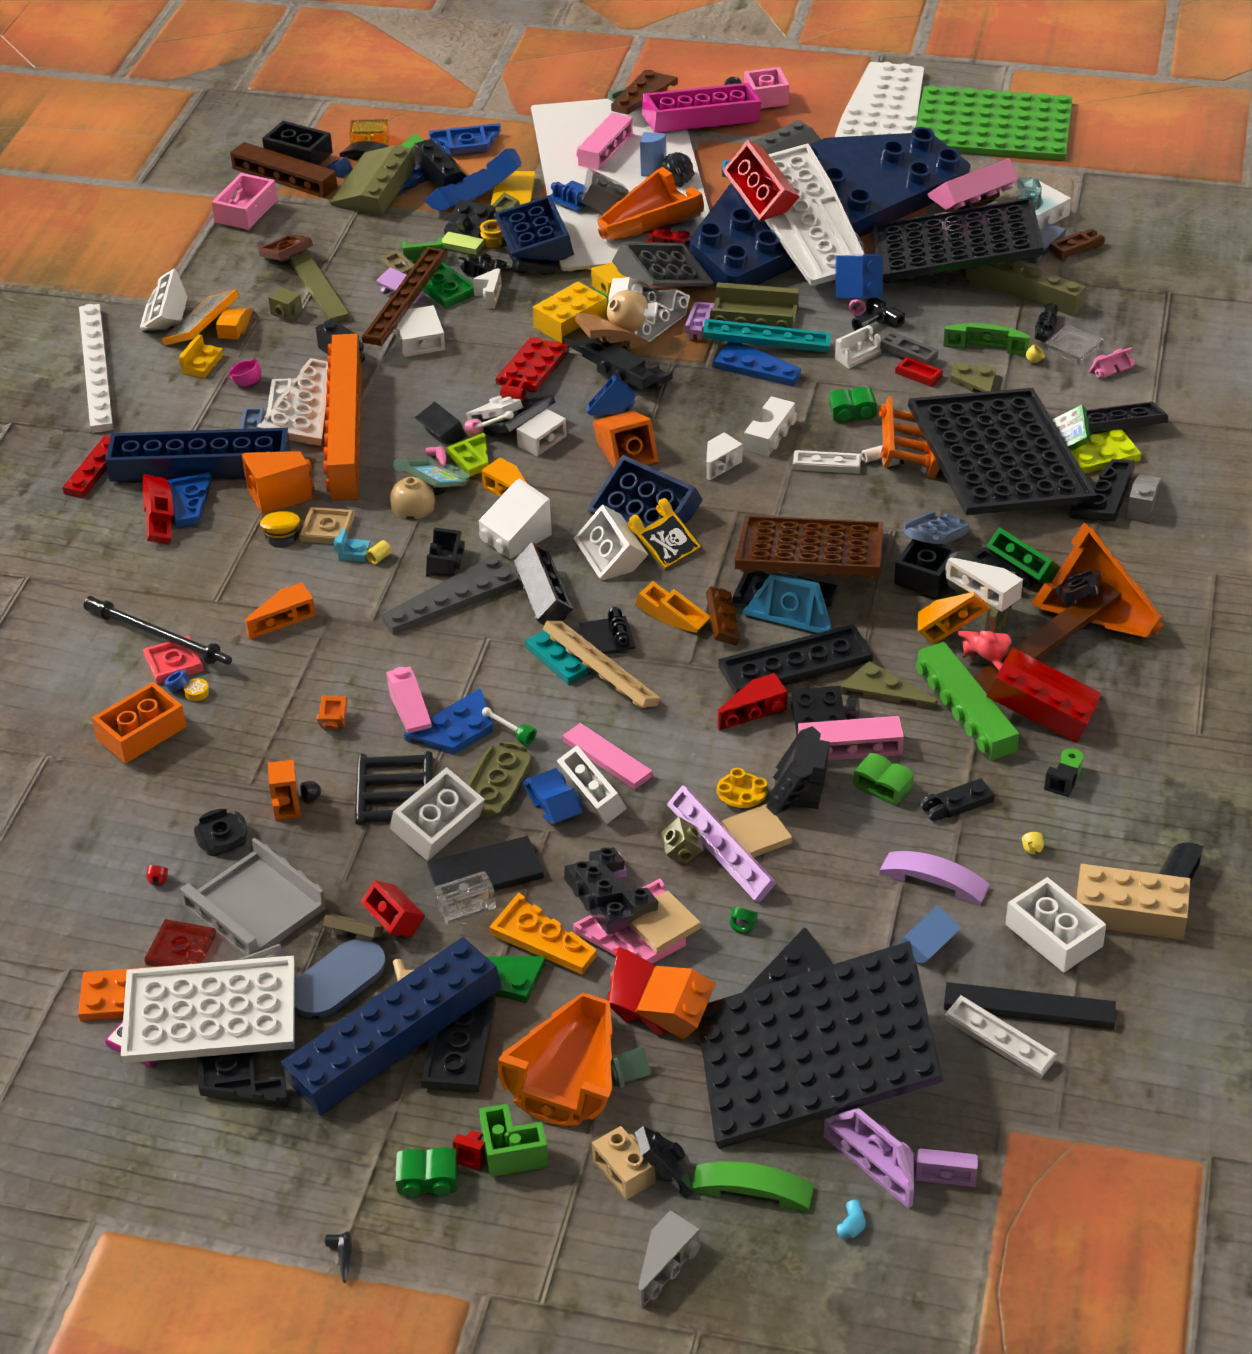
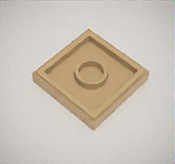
M310 507L299 535L300 542L334 544L335 537H339L341 529L347 530L348 538L355 518L354 510Z
M767 804L721 820V823L753 857L792 844V836L779 818L766 808Z
M668 890L655 897L658 900V910L646 913L628 925L656 954L701 929V922Z

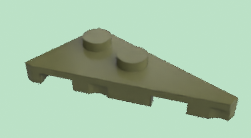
M870 661L839 685L841 686V693L847 695L848 691L863 693V698L879 699L880 701L901 704V700L917 702L916 707L935 709L938 699Z

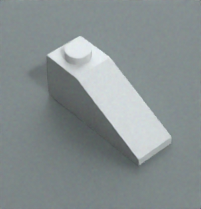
M952 557L948 559L946 578L970 593L975 592L982 600L1001 612L1021 599L1023 579L1008 570Z

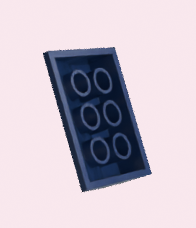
M551 195L494 213L512 257L557 261L574 255L569 233Z
M622 455L588 506L587 511L595 514L603 504L621 514L626 523L629 522L630 517L638 515L644 528L663 518L657 512L656 506L659 500L666 498L674 513L685 524L692 518L703 499L696 487Z

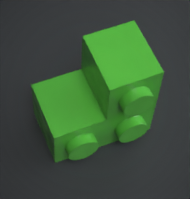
M508 1104L479 1108L481 1132L483 1133V1142H485V1153L490 1177L549 1167L547 1143L542 1122L512 1126Z

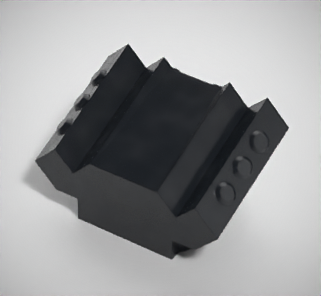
M813 726L799 732L776 766L778 770L773 776L776 781L773 790L768 795L771 800L766 806L774 815L794 807L819 809L825 782L830 741L820 740L821 733Z

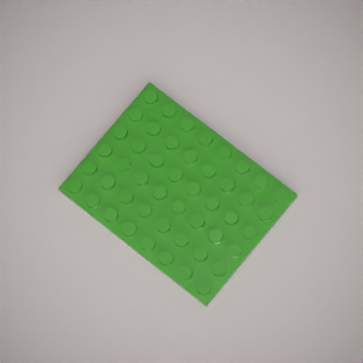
M934 85L924 86L915 128L926 127L931 129L936 137L950 148L956 149L960 154L1065 161L1073 97L1064 94L1057 96L1047 93L1031 94L1029 92H1000L990 89L974 90L973 88L957 89L955 87L942 88Z

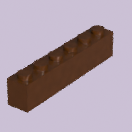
M243 142L230 152L232 169L275 180V183L321 198H325L338 188L336 171L246 142Z

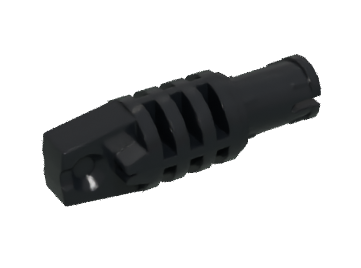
M1048 303L1045 306V310L1039 315L1035 326L1034 339L1044 343L1049 340L1057 324L1056 314L1058 306L1055 304L1052 307L1053 303Z

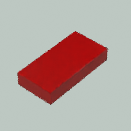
M906 357L895 367V374L933 387L943 377V370Z

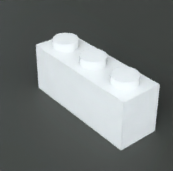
M578 745L557 760L566 776L606 824L627 809L615 789Z

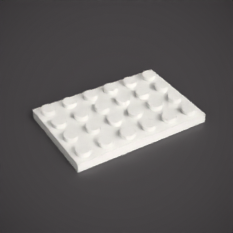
M294 955L127 970L121 1045L122 1064L295 1049Z

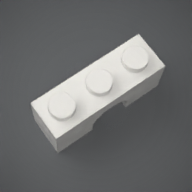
M771 396L762 408V422L753 420L744 432V450L769 457L771 452L777 449L782 437L787 435L789 427L796 422L797 412H795V403Z

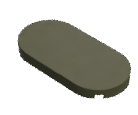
M505 741L499 743V746L496 747L492 745L483 752L466 783L485 799L480 815L481 818L500 816L512 807L524 784L523 781L526 780L532 768L531 754L528 753L524 745Z

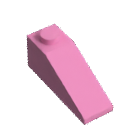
M398 667L393 671L386 672L390 698L407 733L432 728L420 688L411 667Z

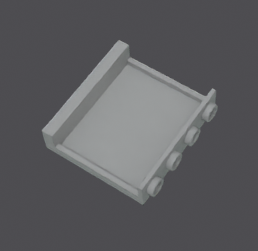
M256 838L252 839L254 850L252 853L198 890L189 883L180 888L184 908L244 957L275 946L326 909L323 888L319 884L311 882L301 870L297 871L284 857L276 855L267 844H262Z

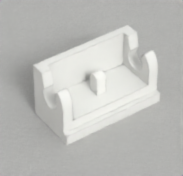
M867 325L837 339L835 359L849 369L880 355L882 351L880 350V335L876 334L873 339V328Z

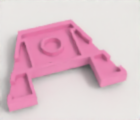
M661 879L643 887H647L654 897L665 892L664 883ZM592 915L573 924V931L577 935L614 955L615 949L622 947L644 958L651 964L686 946V938L656 954L629 926L622 932L606 934Z

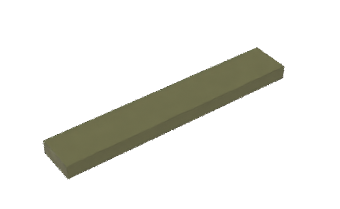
M309 252L292 256L290 258L291 265L326 319H333L338 323L349 320L348 311Z

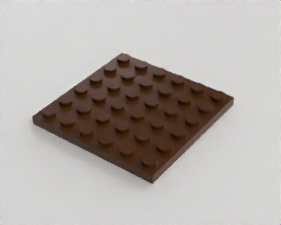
M745 515L735 558V569H739L744 573L760 570L767 574H776L780 571L788 572L791 575H801L802 573H812L814 576L836 574L838 577L843 578L850 577L851 575H860L862 578L872 579L875 576H880L883 522Z

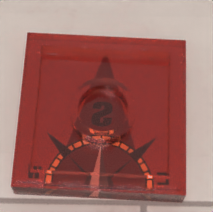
M165 919L144 958L145 964L160 967L203 963L216 936V930L212 927Z

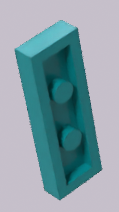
M542 631L525 640V648L567 685L588 675V668L574 655L568 653L566 648L560 643L553 641L546 631Z

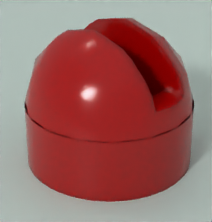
M157 865L147 866V881L151 885H154V880H158V886L164 884L168 877V868Z

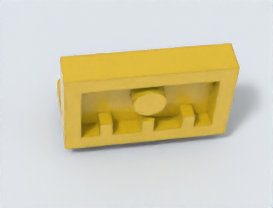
M198 334L179 356L182 374L206 378L223 357V348L204 345L203 336Z

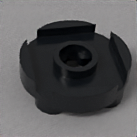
M1091 570L1069 577L1065 580L1067 585L1061 587L1059 584L1055 592L1059 601L1064 602L1065 606H1070L1085 596L1090 598L1098 595L1101 592L1099 587L1103 584L1104 580L1099 570H1096V574H1092Z
M215 809L202 815L199 818V824L197 827H194L198 846L206 850L210 856H218L221 853L244 846L247 841V825L242 814L234 811L235 814L227 813V809ZM222 829L224 832L217 833V830Z

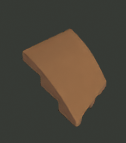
M587 313L576 314L577 324L589 338L598 337L602 342L609 343L624 341L629 348L648 346V340L604 318Z

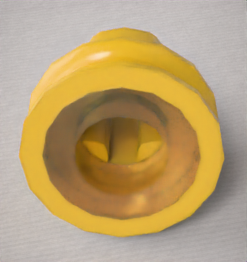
M487 220L480 225V234L485 239V245L488 248L502 246L503 234L497 221Z

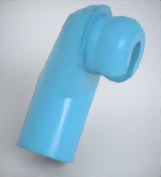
M859 1200L847 1202L848 1217L842 1224L837 1226V1233L843 1240H847L850 1237L854 1238L865 1229L866 1221Z

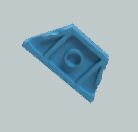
M781 573L770 574L763 586L743 610L745 615L816 633L832 630L819 583Z

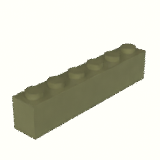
M1006 261L994 266L982 265L975 269H966L965 278L1042 306L1053 303L1052 307H1054L1056 304L1059 312L1073 317L1084 308L1086 286L1061 278L1058 275L1049 274L1038 268L1026 266L1020 262Z

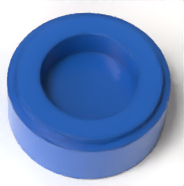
M179 670L171 674L164 684L169 692H175L183 688L190 681V677L186 671Z

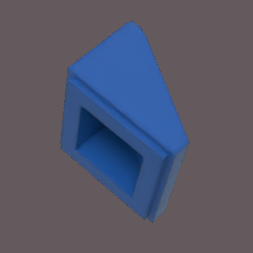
M347 157L335 160L325 167L336 171V177L340 178L353 170Z

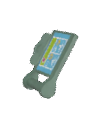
M430 456L411 460L396 458L393 462L394 469L397 472L407 471L435 487L463 486L469 483L470 474L466 473L462 468L454 467L451 464H445L444 467L439 466Z

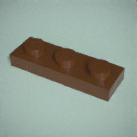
M710 586L706 592L714 639L736 646L740 640L731 592Z

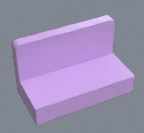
M920 1148L918 1149L915 1181L975 1187L978 1156L976 1154Z

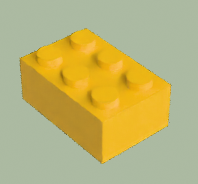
M580 282L573 283L533 306L534 328L563 344V337L580 327L576 322L577 313L593 314L607 319V297Z

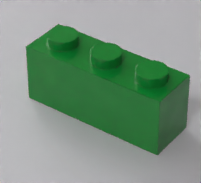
M1000 527L986 546L1042 584L1051 583L1061 568L1056 562Z

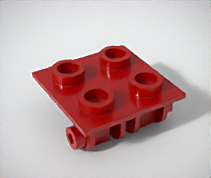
M660 227L659 229H654L651 233H647L646 236H651V239L647 241L650 243H683L685 245L686 241L691 240L692 235L688 231L671 232L669 228Z

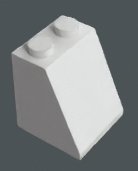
M519 478L479 520V536L481 540L495 548L497 552L511 559L522 553L531 542L537 544L552 535L550 499Z

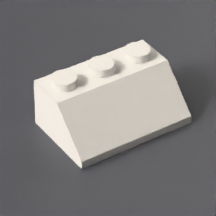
M603 504L574 537L577 545L601 580L633 572L648 555L635 534L628 528L622 515Z

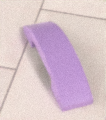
M889 852L879 874L905 881L909 875L955 890V898L979 906L990 886L987 881L976 873L957 863L921 852Z

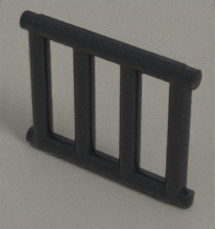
M426 751L424 755L367 757L365 754L358 755L355 823L363 825L366 821L391 820L394 810L366 811V803L404 802L417 791L366 793V786L423 783L424 786L433 779V753ZM423 765V772L367 775V767Z

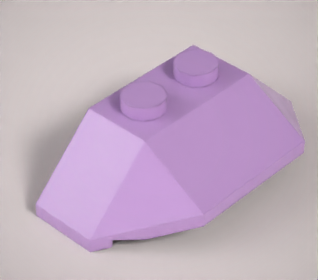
M859 1108L826 1117L824 1119V1138L908 1209L912 1207L914 1196V1156L910 1147L896 1139L884 1125H879Z

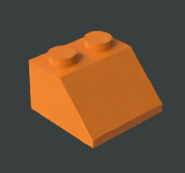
M656 966L636 1009V1013L684 1040L698 1028L716 983L693 969Z

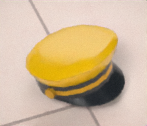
M279 511L266 515L261 519L260 525L267 542L279 548L293 544L298 537L300 518L293 512Z

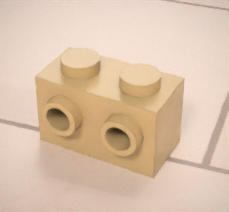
M622 1126L592 1142L593 1162L626 1200L656 1183V1168L651 1166L641 1156L637 1139L633 1134H628Z

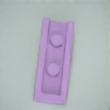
M694 302L685 324V333H689V340H694V334H697V340L702 341L705 319H710V310L714 308L715 303Z

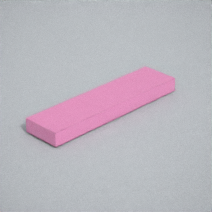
M581 723L562 735L565 744L571 748L578 745L589 760L634 790L652 778L651 769Z

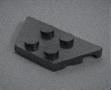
M803 928L743 992L833 964L808 929Z

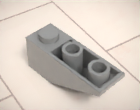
M671 1210L651 1230L638 1285V1304L641 1308L650 1300H655L669 1279L673 1280L676 1278L681 1270V1266L688 1259H693L700 1249L699 1228Z

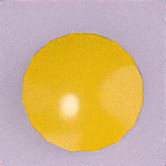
M733 768L729 775L719 780L716 786L717 795L721 801L733 807H754L765 800L767 796V781L764 778L745 773L741 768Z

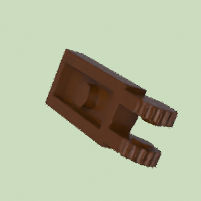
M1092 228L1051 242L1049 250L1060 259L1092 247L1098 248L1104 244L1105 237L1101 234L1097 235V231Z

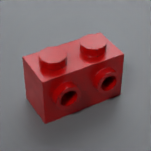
M374 880L360 901L369 910L370 914L385 927L386 931L395 937L401 935L412 938L425 918L421 910L394 884Z

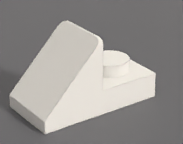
M494 269L473 279L474 295L482 296L483 300H486L487 309H495L502 287L501 269Z

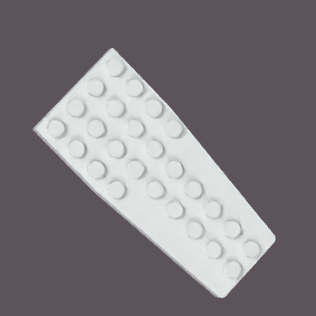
M870 62L841 117L835 137L912 133V130L916 127L924 68L905 63Z
M809 144L768 154L800 197L788 212L769 218L765 222L779 237L780 243L810 285L815 286L835 280V255L864 254L832 182Z

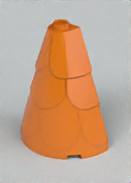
M661 167L629 192L621 201L615 203L597 220L599 225L598 233L602 239L612 241L641 235L643 232L659 229L660 227L693 220L701 216V212L704 211L702 193L690 187L685 190L687 195L685 196L677 190L673 174L664 167Z
M1083 523L1071 542L1074 545L1071 553L1052 582L1044 583L1032 604L1038 606L1039 609L1060 614L1069 606H1065L1064 602L1059 601L1055 592L1056 587L1059 584L1061 587L1067 585L1065 580L1075 574L1091 570L1092 574H1096V570H1099L1104 582L1121 592L1122 597L1120 601L1090 623L1104 625L1106 629L1146 638L1151 637L1153 634L1157 636L1164 626V623H1162L1163 616L1140 584L1134 582L1119 559L1114 557L1096 531L1086 523Z
M583 992L557 1009L549 1019L529 1031L528 1035L502 1052L498 1059L499 1079L504 1090H509L514 1096L513 1102L520 1109L538 1120L560 1126L580 1125L581 1121L589 1118L592 1120L602 1112L612 1092L611 1039L613 1033L610 1001Z

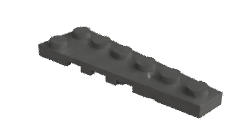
M498 554L487 556L485 560L382 614V622L395 635L519 586V579Z

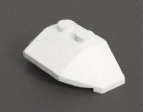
M175 269L158 279V286L154 289L146 304L140 325L142 331L167 330L172 326L175 327L183 320L182 316L186 308L187 294Z

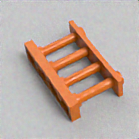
M888 396L886 403L881 405L879 417H882L883 436L880 457L883 458L884 467H889L892 458L923 464L926 467L927 477L935 479L940 466L920 428L897 423L893 420V418L916 423L912 413L893 409V397ZM894 431L922 437V440H925V442L895 436ZM895 445L921 450L926 456L897 450Z

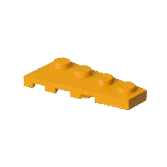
M519 892L489 927L490 935L538 956H546L547 960L581 975L585 973L597 957V950L572 931L567 932L561 927L560 922L554 918L552 920L543 914L541 908L535 904H529Z

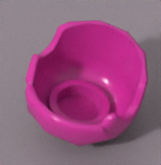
M255 358L252 361L238 362L229 371L231 380L241 387L253 386L260 380L262 374L261 366Z

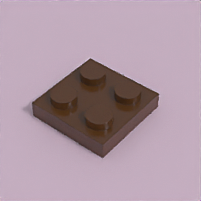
M289 234L259 248L258 252L261 257L283 262L289 260L290 256L306 252L307 248L313 246V243L309 237Z

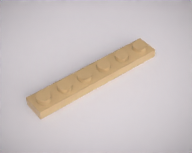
M546 621L543 630L550 635L553 641L561 643L566 647L568 653L583 660L582 663L586 667L597 671L601 679L615 685V689L618 692L629 696L633 700V704L640 708L658 705L661 698L568 625L562 621Z

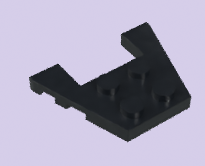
M254 1052L197 1057L200 1096L288 1105L285 1077L256 1081Z

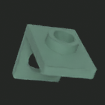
M644 1047L612 1055L611 1076L615 1086L621 1088L625 1086V1082L651 1075Z

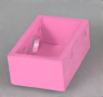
M240 173L212 201L215 222L249 230L278 200L275 180ZM236 189L238 191L236 194V198L233 200L231 198L233 197L234 190Z

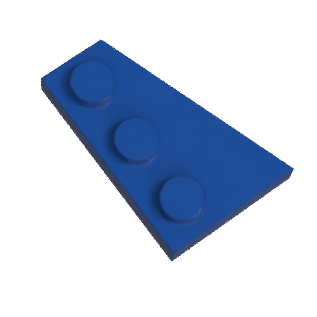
M211 472L167 480L171 489L173 513L177 528L200 523L212 480Z

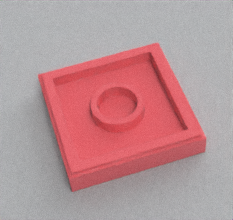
M170 641L143 649L145 659L157 685L165 683V680L171 674L179 670L186 671L188 676L204 671L198 653Z

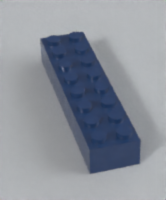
M288 427L111 433L105 461L110 481H143L144 474L170 480L211 472L212 479L245 477L243 453L291 452Z
M460 938L282 1060L281 1064L288 1084L319 1115H322L429 1040L431 1036L440 1032L500 990L502 986L497 966L466 938Z

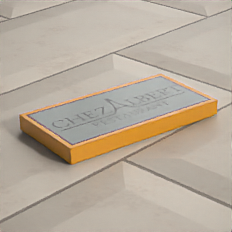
M237 290L207 297L161 339L164 345L194 339L238 298Z

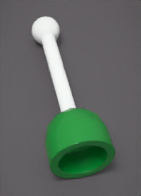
M488 707L482 710L484 717H491L514 730L516 739L527 747L534 741L537 729L524 724L517 727L492 713V710Z

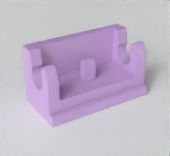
M390 267L376 280V284L384 286L380 290L382 292H387L389 289L396 291L407 275ZM423 290L418 295L413 304L416 303L420 298H423L425 296Z

